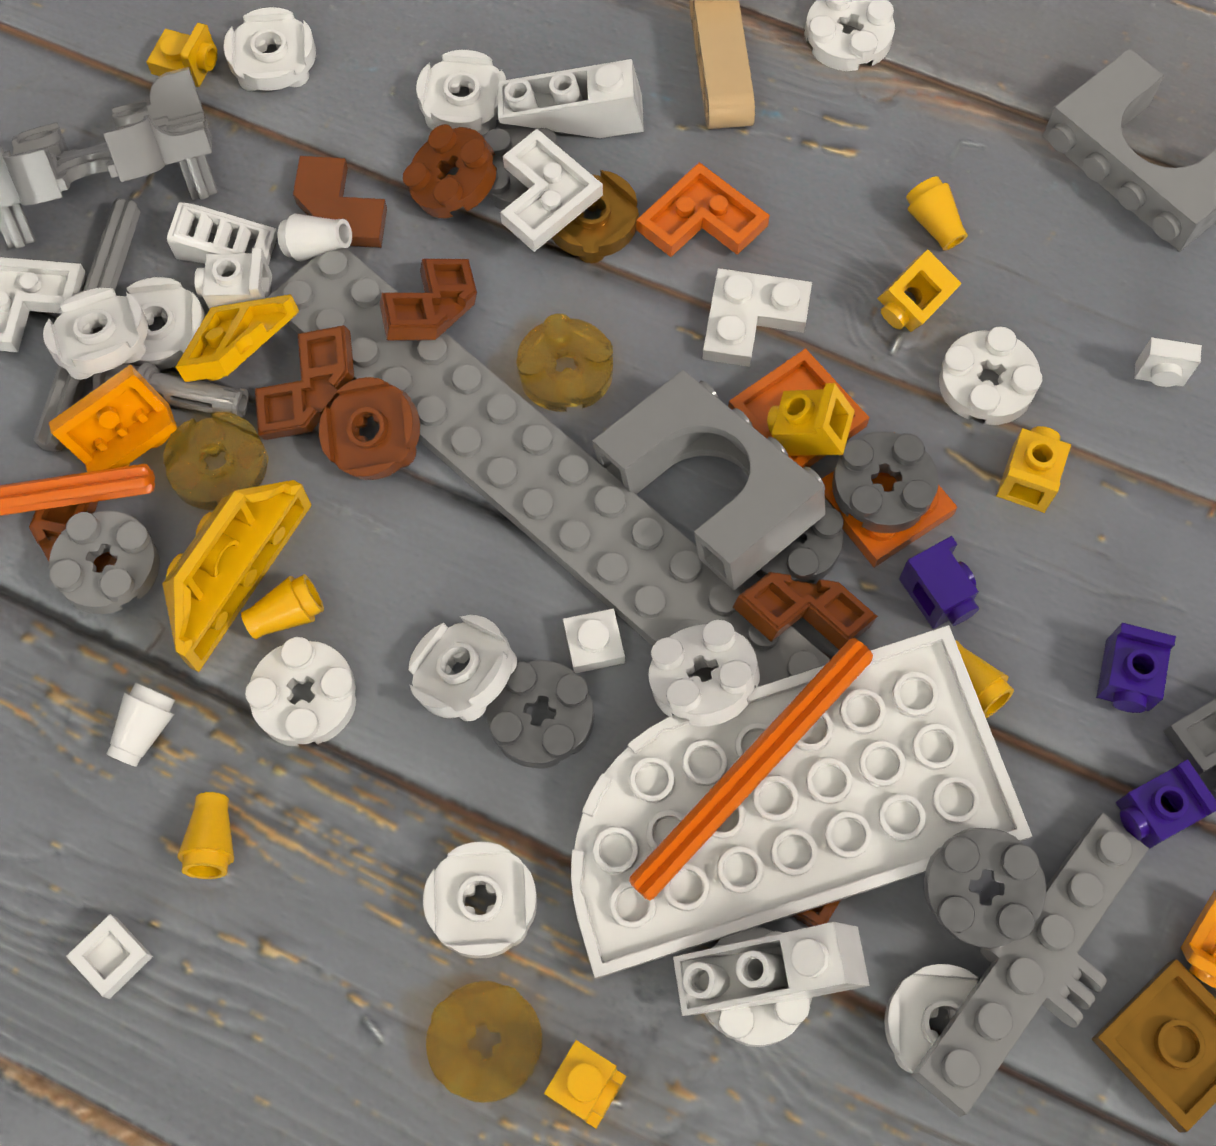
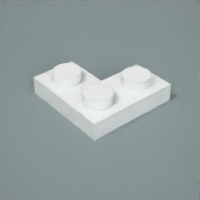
M538 129L503 155L504 168L524 184L528 190L500 212L501 222L534 252L603 196V184Z
M0 257V351L19 352L30 311L62 314L59 306L68 298L83 292L87 273L81 264Z
M718 268L702 360L750 367L757 326L804 333L812 282Z

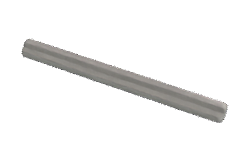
M122 198L114 200L84 291L95 288H113L114 291L116 290L141 213L137 203L133 200ZM97 327L93 329V334L101 331L103 328ZM59 365L34 437V442L39 445V448L52 452L62 451L65 445L51 433L48 422L80 400L86 379H74L65 368Z

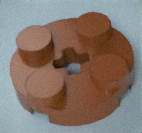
M447 124L439 125L431 131L428 141L418 150L411 164L405 169L403 182L409 188L411 197L427 214L436 218L453 217L450 213L451 211H456L461 207L469 211L481 203L490 192L497 174V168L493 164V155L495 156V153L489 143L477 131L466 127L452 129ZM457 167L459 169L455 175H447L452 168Z
M359 378L344 384L336 392L339 396L333 401L331 407L325 406L319 421L320 444L324 454L339 469L359 479L377 480L394 474L400 468L407 467L414 461L417 451L416 445L420 436V420L417 409L406 392L379 378ZM373 416L374 421L379 424V431L369 441L367 437L359 433L360 428L367 426V418Z

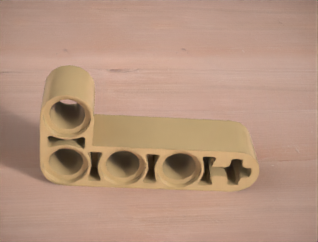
M689 0L707 129L753 126L755 121L754 91L739 0Z

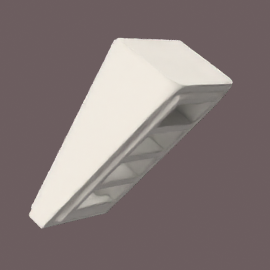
M179 202L167 235V242L176 259L205 264L206 254H245L249 239L256 240L254 248H262L269 265L277 240V229L203 206ZM210 233L216 234L213 243L208 242ZM231 236L236 237L233 249L227 247Z

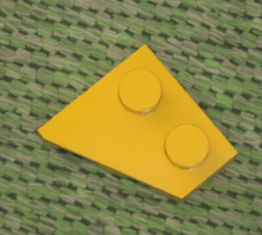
M292 295L211 307L176 365V369L184 382L204 379L215 381L233 372L297 315L299 309Z

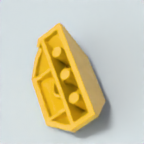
M290 480L235 490L225 496L213 512H208L200 520L196 529V536L185 552L178 554L170 563L166 579L162 584L175 651L196 672H200L312 505L303 485L297 481Z

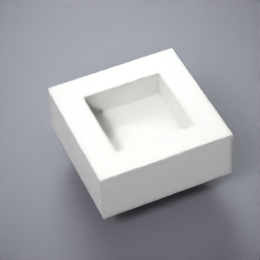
M1151 337L1135 362L1134 379L1151 381L1153 384L1162 387L1175 385L1183 387L1201 363L1202 345Z
M614 608L563 619L568 649L575 673L625 663V654Z
M111 914L66 955L100 995L108 999L118 992L153 957L123 923Z

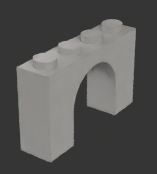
M1129 48L1054 107L1043 137L1050 142L1056 151L1063 153L1081 168L1088 178L1100 184L1119 200L1125 209L1132 211L1151 227L1157 236L1169 242L1181 252L1216 222V149L1196 164L1170 168L1146 161L1129 147L1123 136L1122 128L1150 106L1164 78L1161 72Z
M684 370L592 440L597 461L619 479L629 492L633 491L635 494L639 493L674 464L696 456L724 458L735 463L748 476L747 483L738 496L694 531L699 560L733 590H736L825 515V485L820 476L810 467L805 466L802 468L788 456L785 448L779 441L773 437H764L753 428L751 421L741 410L737 408L730 409L719 400L718 395L707 382L702 380L700 382L696 381Z

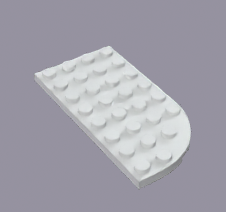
M948 625L871 650L873 653L871 663L652 900L645 899L631 886L629 882L630 876L824 666L759 686L757 689L754 688L747 698L749 703L739 715L724 723L700 727L689 725L688 719L673 715V718L668 717L633 739L606 772L600 775L591 790L582 810L583 814L576 835L575 847L572 850L571 883L573 901L594 977L598 979L925 873L927 864L934 852L941 848L948 839L954 837L953 835L966 829L992 828L1007 832L1020 841L1031 838V831L950 626Z

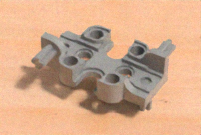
M186 67L158 76L152 83L149 95L150 100L113 107L112 118L115 123V129L103 133L106 140L105 143L80 150H68L58 122L15 135L12 139V155L10 150L4 151L0 145V230L8 249L13 247L21 248L28 243L36 241L22 205H35L63 198L61 191L68 190L73 181L91 174L109 171L111 178L119 176L120 181L124 182L161 170L165 165L178 162L191 200L205 199L209 195L218 193L206 154L212 153V134L190 68Z

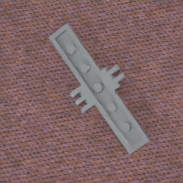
M1101 813L1094 818L1047 884L1044 908L1039 919L1035 922L1032 932L1027 937L1015 940L1005 946L981 948L982 955L991 964L911 1075L958 1117L968 1114L1042 1005L1063 1023L1076 1028L1083 1019V1014L1066 998L1076 1006L1088 1010L1095 1001V996L1086 987L1100 992L1107 983L1106 977L1081 957L1078 951L1149 848L1105 813Z

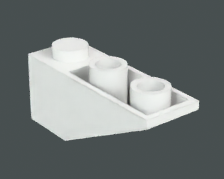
M628 59L498 81V120L503 124L535 129L548 128L554 132L599 139L644 132L642 93L633 61Z
M838 922L825 923L673 957L682 1016L810 998L870 986L858 927Z

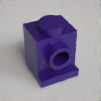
M952 536L908 559L899 577L900 582L933 629L947 621H950L952 626H956L972 617L979 610L978 605L974 601L979 592L976 588L975 577L964 562H958L953 556L957 543Z
M1121 623L1106 640L1096 698L1111 701L1115 708L1130 713H1142L1154 708L1164 697L1170 651L1175 646L1176 636ZM1134 667L1143 669L1144 674L1137 672Z
M1188 759L1130 791L1115 802L1121 810L1120 819L1126 831L1138 841L1140 840L1149 849L1216 811L1215 798ZM1161 798L1170 810V812L1163 808L1161 804Z

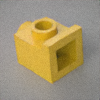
M927 249L913 260L877 298L884 305L881 309V314L894 328L901 330L905 326L912 332L923 325L962 283ZM904 292H911L916 298V304Z
M825 383L824 389L783 391L780 405L772 406L768 412L767 424L771 435L781 443L788 456L843 455L855 410L835 383Z
M1037 426L1032 428L1031 431L1022 428L1012 446L996 497L1045 513L1058 493L1071 444L1060 441V434L1049 427Z
M575 1040L544 1094L597 1129L627 1076L618 1071L616 1065Z

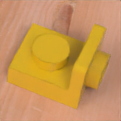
M197 23L190 35L165 28L146 63L151 74L157 76L189 67L195 86L200 87L208 71L213 70L218 55L217 47L206 24Z

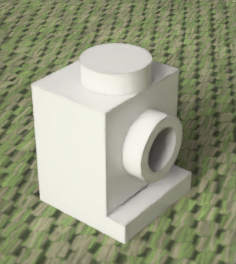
M252 248V253L206 254L205 268H197L195 271L196 293L198 297L204 298L209 309L216 306L265 299L271 294L272 273L262 248Z

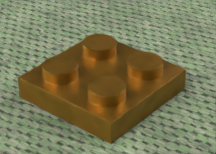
M1175 959L1168 962L1092 1040L1170 1124L1181 1133L1188 1132L1216 1103V999Z

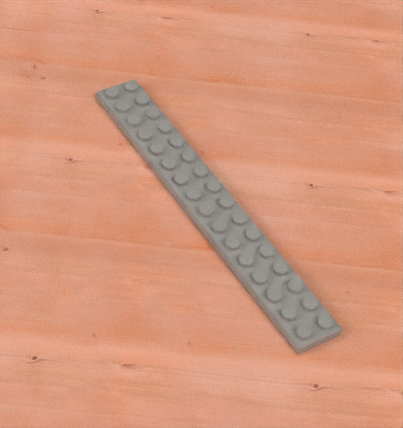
M347 248L327 251L322 255L315 256L267 297L292 295L299 311L287 324L298 334L345 325L351 333L354 378L352 381L365 377L379 378L406 392L414 403L419 415V441L610 609L614 608L615 614L652 646L658 640L670 637L682 629L708 624L713 620H725L732 624L735 632L741 634L749 641L755 651L760 673L758 687L824 666L831 660L792 626L770 642L733 608L737 597L747 590L745 586L740 585L736 590L731 589L699 560L697 546L633 491L629 492L619 479L446 332L436 340H387L380 309L381 293L398 292ZM701 668L694 672L691 677L699 676L702 682L712 679L711 671L714 668Z

